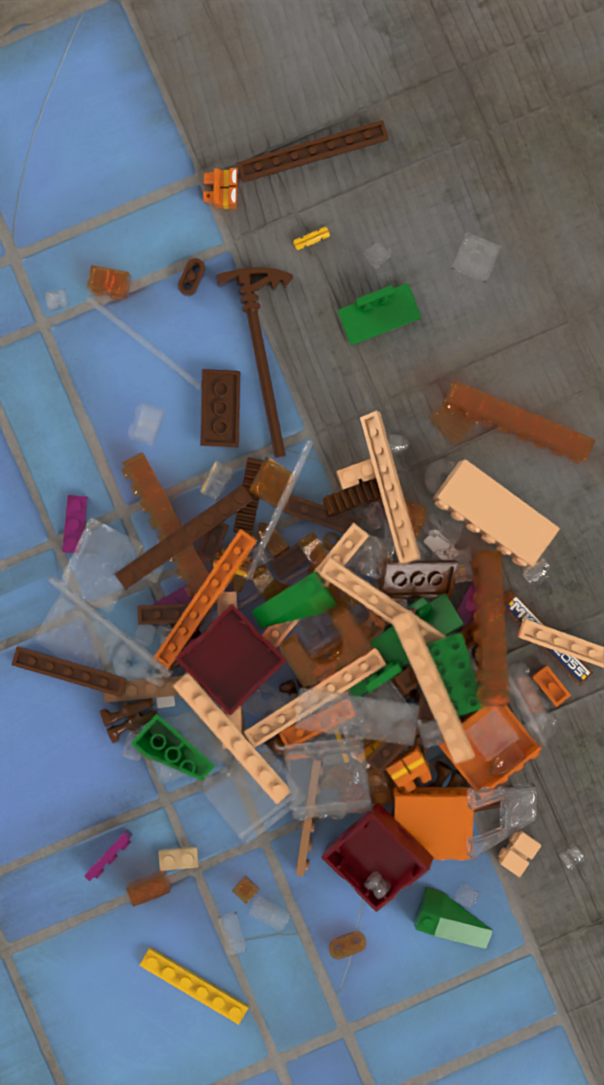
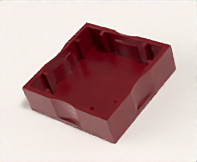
M233 604L222 612L211 623L210 627L198 638L194 639L175 658L229 716L287 661Z
M379 803L375 804L327 845L321 856L340 877L350 883L356 893L375 912H378L393 900L402 889L410 886L428 872L434 859Z

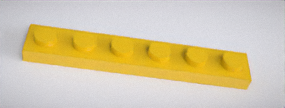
M149 947L139 965L238 1025L249 1008L248 1004L152 947Z

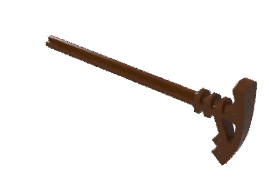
M266 267L244 268L220 273L216 276L219 287L236 280L238 286H241L238 292L240 295H243L240 298V302L245 304L242 307V312L247 314L274 457L286 456L258 316V310L261 306L259 303H256L259 296L254 293L268 284H271L272 290H275L280 282H283V286L286 288L293 279V275L279 269ZM251 276H267L252 284Z

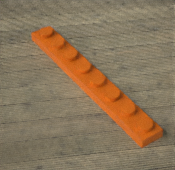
M239 530L153 658L168 669L172 668L176 662L175 658L185 649L258 541L244 530Z

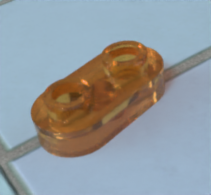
M353 931L334 938L329 944L330 955L335 959H343L359 953L366 947V937L360 931ZM355 938L360 939L359 943H354L353 940ZM341 945L342 948L340 950L335 949V946Z

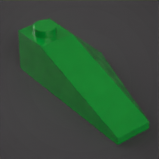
M316 570L251 612L260 627L263 628L322 614L335 606L337 602Z
M158 714L152 718L130 743L143 756L201 781L215 767L210 760Z
M425 887L413 922L415 929L436 937L487 949L492 929L471 915L444 892Z

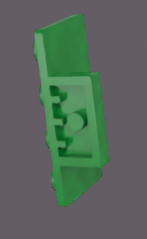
M408 283L393 288L391 285L357 298L354 304L338 310V315L351 346L421 319V314Z
M442 594L429 603L423 597L408 606L415 608V615L446 636L464 625L446 594Z
M394 625L334 666V670L337 672L375 647L379 651L386 665L348 689L355 699L367 691L370 693L401 672L403 667L410 662Z
M457 633L426 643L457 716L484 708V702L462 634Z

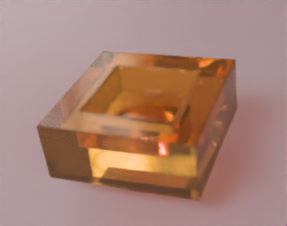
M245 875L232 889V892L247 904L260 888Z

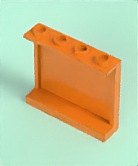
M495 691L483 700L484 708L469 712L459 720L475 756L472 759L455 763L443 735L441 734L435 739V742L480 798L489 796L498 784H504L513 772L520 771L524 767V763L529 759H535L539 755V751L542 750Z
M394 787V818L434 859L441 861L446 859L460 861L471 859L474 794L472 787H416L409 793L402 787Z

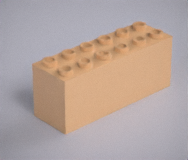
M466 459L457 463L432 498L436 501L434 504L443 511L444 509L450 511V516L458 522H465L467 529L473 533H480L482 540L488 544L492 543L498 546L496 548L497 551L505 556L507 554L513 557L512 561L520 567H533L560 529Z

